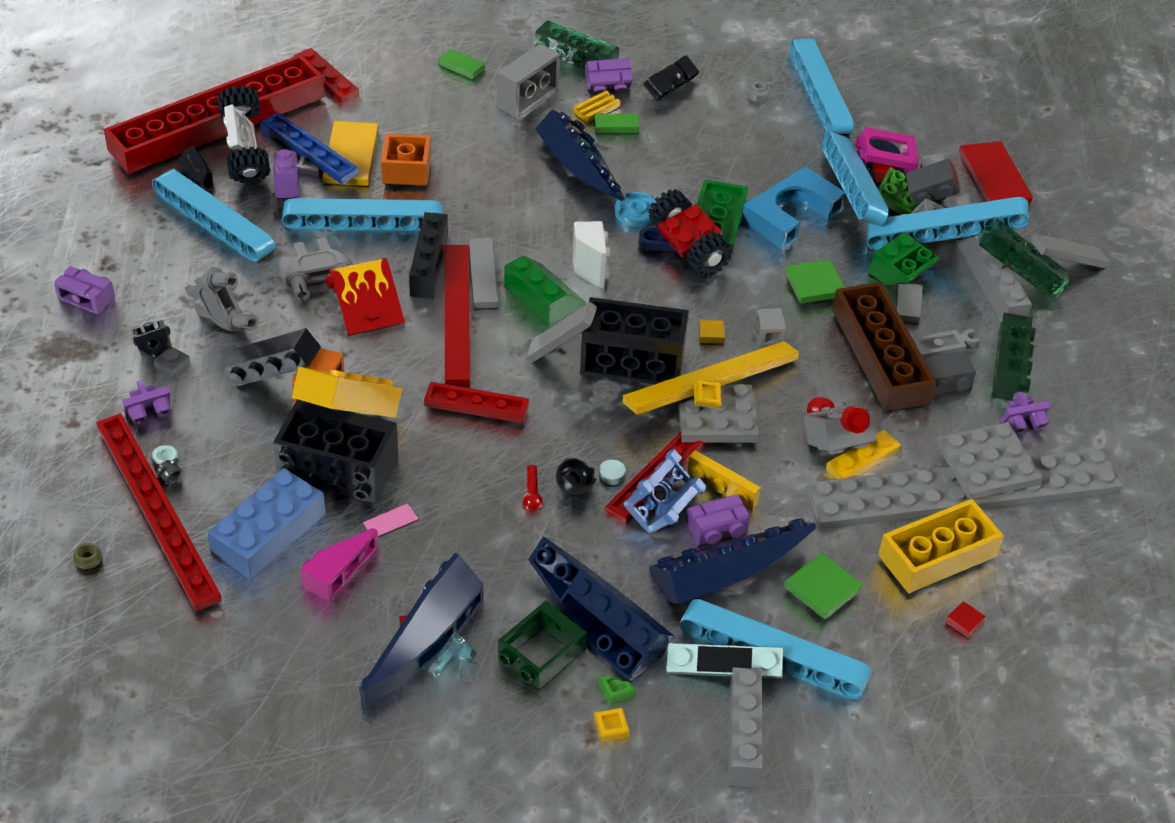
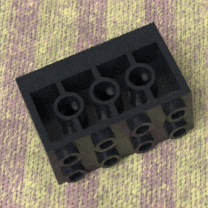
M589 297V302L597 306V310L591 327L582 332L580 374L648 384H658L681 376L689 310Z
M297 399L273 441L276 473L285 468L315 488L357 498L361 501L376 503L398 460L397 423L355 412L330 409Z

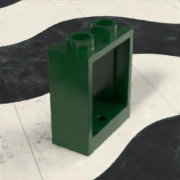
M545 601L498 639V658L503 665L511 667L519 673L523 681L528 684L531 683L537 689H540L586 650L587 632ZM543 628L565 645V647L539 668L517 651V649Z

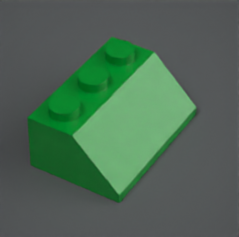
M521 256L504 265V287L548 326L586 305V302L542 263L526 256Z

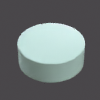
M169 445L159 446L151 454L152 464L156 469L166 460L179 459L177 450Z
M606 460L600 465L599 477L605 484L617 485L625 479L626 468L618 460Z

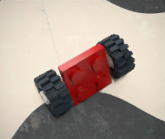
M671 189L667 190V194L665 192L661 193V198L657 196L655 198L656 203H651L650 205L653 209H649L648 213L650 215L648 216L658 228L660 234L682 258L688 256L687 261L701 276L709 277L710 273L715 275L716 270L719 272L723 270L721 267L728 264L726 260L731 259L732 256L730 254H732L733 250L731 245L722 237V231L697 204L692 206V203L677 189L673 191Z

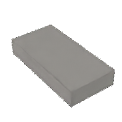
M909 283L898 285L896 309L904 322L919 324L923 285Z

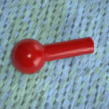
M536 465L527 466V494L522 500L524 509L530 512H536L543 506V498L538 493Z

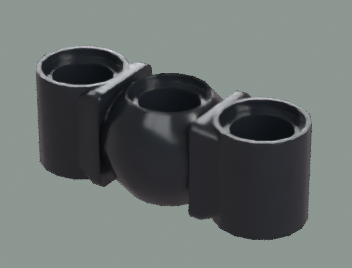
M685 55L675 61L674 64H670L663 70L650 76L643 85L655 101H659L668 95L669 92L675 91L684 83L686 84L694 79L700 71L690 58Z

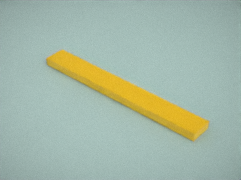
M785 341L625 394L623 395V404L639 415L694 396L693 383L696 379L720 382L721 386L796 361L799 359V351Z

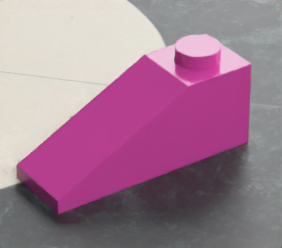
M371 528L317 552L301 568L303 588L330 602L379 548L377 530Z

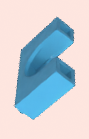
M805 166L793 172L786 179L779 181L770 189L763 191L754 199L747 201L743 206L742 223L782 250L797 240L800 222L781 210L780 206L791 203L802 204L828 220L843 210L846 194L843 190Z

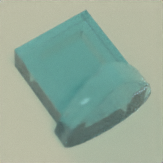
M454 632L428 670L438 676L451 656L461 660L473 661L476 652L463 637Z

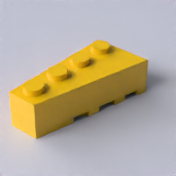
M298 367L292 398L330 409L396 418L403 388L394 386V380L382 377L377 378L369 375H363L362 377L360 374L346 373L330 369V372Z

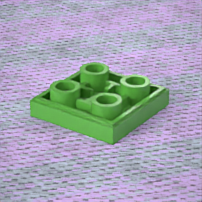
M890 167L878 191L888 208L901 215L911 214L917 206L909 194L907 177L901 171Z
M831 259L789 265L785 268V273L800 304L832 300L835 298L836 289L845 288Z
M820 553L789 577L784 584L787 590L824 619H827L858 594L863 586L861 582L823 553Z

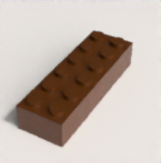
M882 282L836 289L832 311L884 411L888 412L932 404L937 382Z

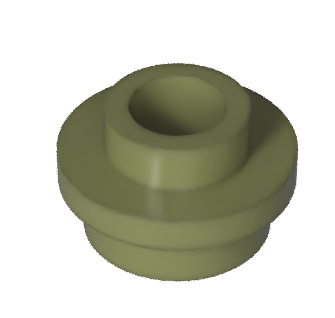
M92 543L79 545L73 555L75 565L81 569L93 568L102 559L100 549Z

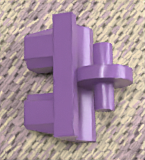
M142 380L137 381L138 389L130 391V397L122 400L125 417L129 416L134 425L145 423L147 421L145 411L154 409L157 417L160 418L171 414L168 386L156 389L154 384L145 387Z
M1020 391L1014 394V400L1008 401L1009 408L1005 410V415L999 417L1000 424L1009 422L1015 434L1022 433L1027 429L1026 420L1031 421L1034 430L1044 429L1049 424L1046 412L1051 406L1049 400L1034 403L1033 397L1027 398L1025 393Z

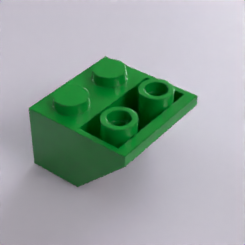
M903 232L874 252L868 272L885 285L909 283L939 262L940 258L906 232Z

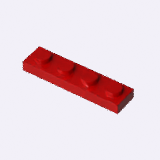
M312 48L293 55L294 57L301 54L323 75L324 89L341 104L360 96L359 89Z
M430 381L424 398V406L524 424L529 407V398Z

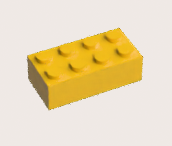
M969 499L883 534L878 556L909 594L997 557L1004 535L973 499Z

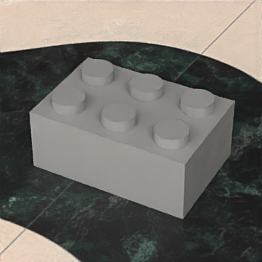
M538 44L497 72V108L517 118L558 90L560 54L542 44Z

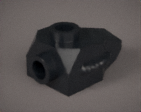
M191 146L179 158L178 162L181 167L178 170L186 178H190L192 182L209 192L214 185L213 173L196 148Z
M163 319L157 321L159 327L156 329L153 322H147L143 325L145 332L142 331L141 327L133 329V343L138 347L142 356L157 357L172 346L169 336L171 330L164 324Z

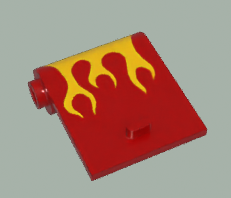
M386 257L329 269V275H325L326 285L328 289H332L337 294L348 336L405 324Z

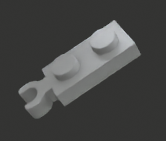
M968 329L963 334H959L957 330L912 338L923 358L965 351L966 348L976 349L980 343L979 338L973 339L974 329Z

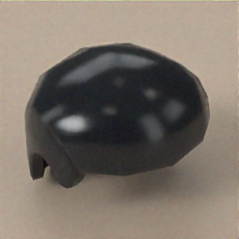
M577 458L565 459L556 469L557 485L563 492L572 496H582L589 492L597 479L594 478L595 469L588 467L584 461Z

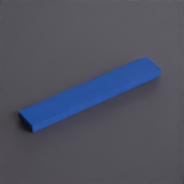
M277 112L260 122L261 128L300 156L305 157L307 161L340 184H344L360 174L357 166Z

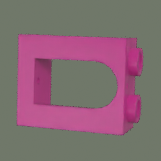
M864 127L861 135H858L856 138L855 147L858 148V154L865 167L868 161L899 167L906 176L907 172L916 170L919 166L914 136ZM881 139L901 143V154L878 150L870 144L869 140Z

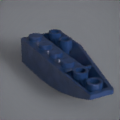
M552 109L535 129L553 155L577 178L599 191L623 201L625 197L621 191V186L614 179L601 153L594 145V138L584 131L585 126L578 120H571L566 113H558Z
M804 518L794 519L783 527H770L765 529V532L746 535L740 539L697 550V548L687 549L681 552L682 556L673 558V556L660 558L657 560L658 564L649 566V570L667 601L680 604L726 588L754 575L796 547L816 529V524L806 522Z
M542 537L528 560L569 619L587 632V645L629 681L634 680L659 661L667 650L668 643H671L675 636L594 571L547 538Z
M454 553L448 561H444L434 579L427 581L421 596L369 675L362 680L359 692L361 705L365 708L399 688L432 662L454 640L483 603L484 584L459 554Z

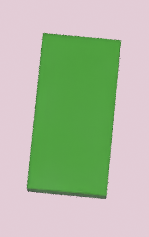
M451 48L438 58V65L471 79H474L485 70L484 62Z
M638 113L594 115L595 132L597 134L639 133Z

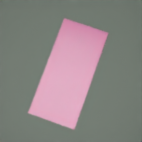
M407 503L363 522L367 530L371 528L376 529L378 536L418 520V517Z

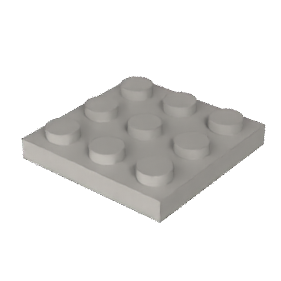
M726 384L721 386L722 405L719 409L694 406V396L677 401L681 442H759V429L752 385Z
M1009 422L939 436L936 444L968 500L1041 484V474Z

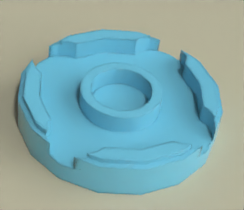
M626 193L623 201L617 199L615 203V216L621 223L636 228L647 227L653 224L648 216L650 215L648 211L653 209L650 205L651 203H656V201L647 193Z

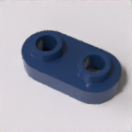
M645 228L639 232L638 243L643 249L676 252L660 234L658 228Z

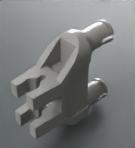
M326 237L316 239L319 249L315 252L307 253L303 242L294 243L295 259L288 267L285 281L293 289L294 297L297 301H302L300 294H302L304 301H306L310 297V292L306 285L325 282V275H329V269L353 264L346 255L331 249Z
M212 267L202 277L195 279V286L188 285L185 287L188 296L200 298L203 306L198 305L195 307L198 316L210 318L227 331L238 332L241 329L255 330L257 328L258 319H255L256 316L244 314L231 292V289L235 288L238 284V277L235 278L237 276L235 273H225L220 268Z

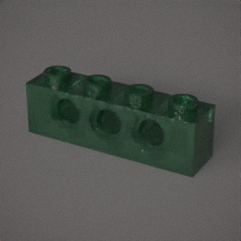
M549 20L534 32V47L542 44L559 53L560 60L585 69L587 61L619 59L620 47Z
M996 217L979 233L980 247L1050 299L1054 300L1069 285V272L1050 257L1041 255L1034 245Z
M1003 313L998 333L991 397L1012 401L1016 392H1029L1031 379L1027 378V376L1031 374L1033 362L1028 360L1032 359L1034 345L1030 344V342L1033 343L1036 328H1032V317Z

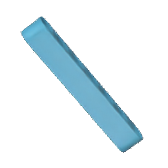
M814 39L791 40L790 53L827 133L833 132L838 135L852 134L853 120Z
M828 132L823 138L822 150L859 220L882 226L888 217V207L852 141L847 137Z
M170 169L152 180L153 188L160 197L252 262H258L276 250L275 243L270 235L175 169Z
M1013 197L887 217L886 222L882 226L868 223L867 245L871 249L878 250L903 232H906L922 244L1021 229L1029 223L1028 201L1022 197Z
M291 198L284 202L282 224L288 229L420 231L424 212L443 214L444 208L440 202L434 200Z
M692 600L679 623L684 633L712 645L783 648V673L850 699L862 697L872 675L870 667L861 661L703 600Z

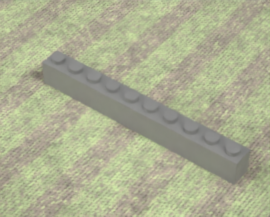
M944 153L922 156L920 168L945 160ZM959 179V193L933 201L945 208L973 204ZM991 233L955 238L956 245L1003 328L1026 325L1032 303Z

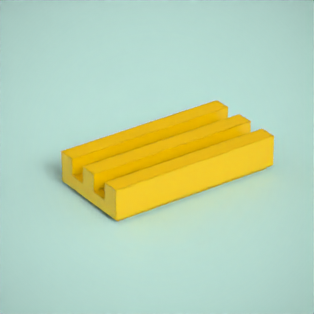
M606 90L574 106L573 113L589 123L594 120L595 114H607L619 108L620 100H615L614 95L609 96V92Z

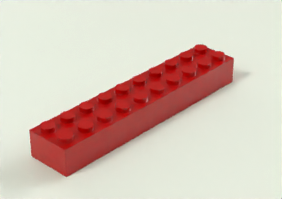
M301 54L105 128L104 134L107 150L128 174L137 172L177 156L191 146L198 148L227 136L228 130L223 118L220 116L218 95H220L221 91H225L226 88L232 89V86L240 88V85H244V88L250 86L251 89H256L259 95L261 111H259L260 114L256 115L254 119L249 118L253 125H256L277 112L283 114L324 98L323 75Z

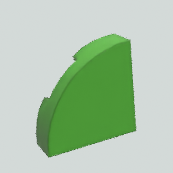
M609 675L598 677V685L609 705L636 696V689L628 681L624 682Z

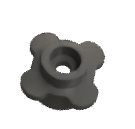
M174 458L172 461L166 460L157 468V479L159 482L163 481L165 484H170L180 476L182 469L177 465L180 461L178 458Z

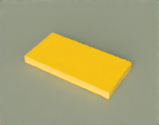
M334 121L329 148L357 166L360 172L359 175L341 185L368 186L378 134V123ZM323 172L324 184H340Z

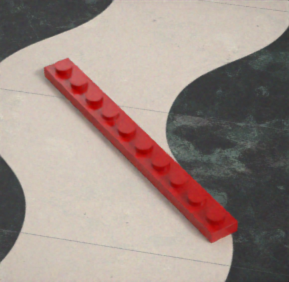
M119 413L97 421V428L195 612L222 602L217 586L122 414Z

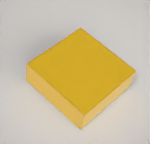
M700 320V343L724 344V321Z
M696 379L693 383L694 406L719 409L722 405L720 382Z
M623 708L594 712V721L600 742L629 737L630 731Z

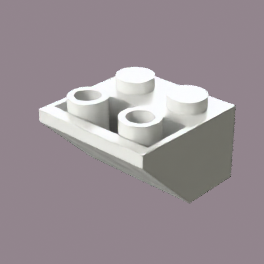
M602 221L574 222L572 256L574 273L599 289H604L605 279H609V265H606V263L610 261V247L605 246L608 245V231L603 230Z

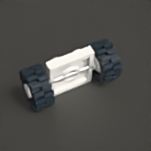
M240 85V88H236V86H232V89L226 88L225 91H221L220 95H218L220 116L223 118L228 130L227 144L231 150L235 151V153L231 152L227 156L229 176L235 182L239 180L240 183L245 181L252 183V180L258 182L259 178L265 179V176H268L271 171L268 153H266V150H261V148L257 147L254 125L249 119L250 117L254 119L256 115L260 114L261 108L258 92L254 88L251 89L250 86L244 88V85Z

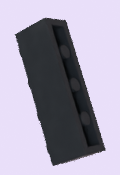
M424 212L409 273L411 297L434 299L445 245L448 239V214Z
M304 328L234 348L221 369L237 387L297 371L298 367L308 368L321 346L308 329Z

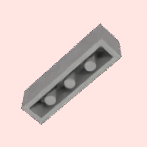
M733 667L729 697V786L759 788L762 773V669Z

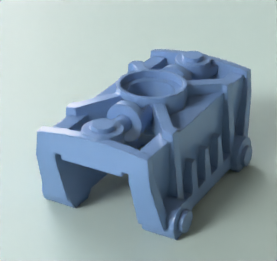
M675 449L669 450L666 453L665 460L655 468V471L648 479L641 480L638 483L637 489L632 493V496L623 503L630 514L648 533L654 532L668 524L674 525L678 521V514L696 494H702L707 487L700 477L690 478L689 474L678 463L682 457ZM681 479L685 482L679 491H671L674 487L673 482ZM655 487L659 488L662 491V500H658L655 497ZM645 497V499L643 500L644 506H639L637 508L633 506L635 503H637ZM654 509V519L649 523L646 520L648 510Z

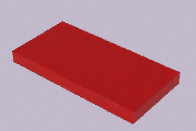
M1002 141L960 145L959 153L986 202L1022 197L1028 203H1032L1033 196Z

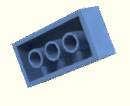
M285 468L281 469L207 532L211 554L252 580L325 515L324 493Z

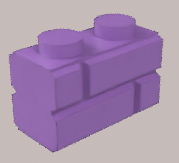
M630 58L587 61L585 76L588 92L594 91L595 94H600L606 90L615 89V92L627 91L633 81Z
M283 149L273 153L275 196L278 198L299 196L296 152Z
M70 266L54 283L58 299L98 315L115 297L113 284L108 278L93 275L86 269L80 270Z
M738 494L687 508L686 525L691 534H693L697 545L705 543L715 544L720 539L730 536L739 537L747 532L750 517Z

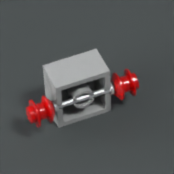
M815 397L808 403L807 414H804L808 445L817 447L818 450H827L829 454L844 452L846 447L863 448L868 446L867 442L876 441L873 412L871 409L852 404L835 407L831 400L823 397Z

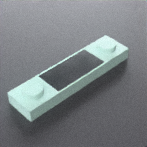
M668 643V674L731 676L732 669L735 667L762 669V678L782 679L783 648Z

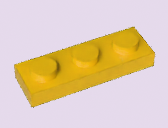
M882 430L876 434V441L867 442L868 446L851 448L827 462L826 470L836 479L858 477L899 453L901 444L885 430Z
M696 450L689 456L687 473L693 478L700 477L706 485L727 497L738 494L743 506L752 511L758 505L761 487Z

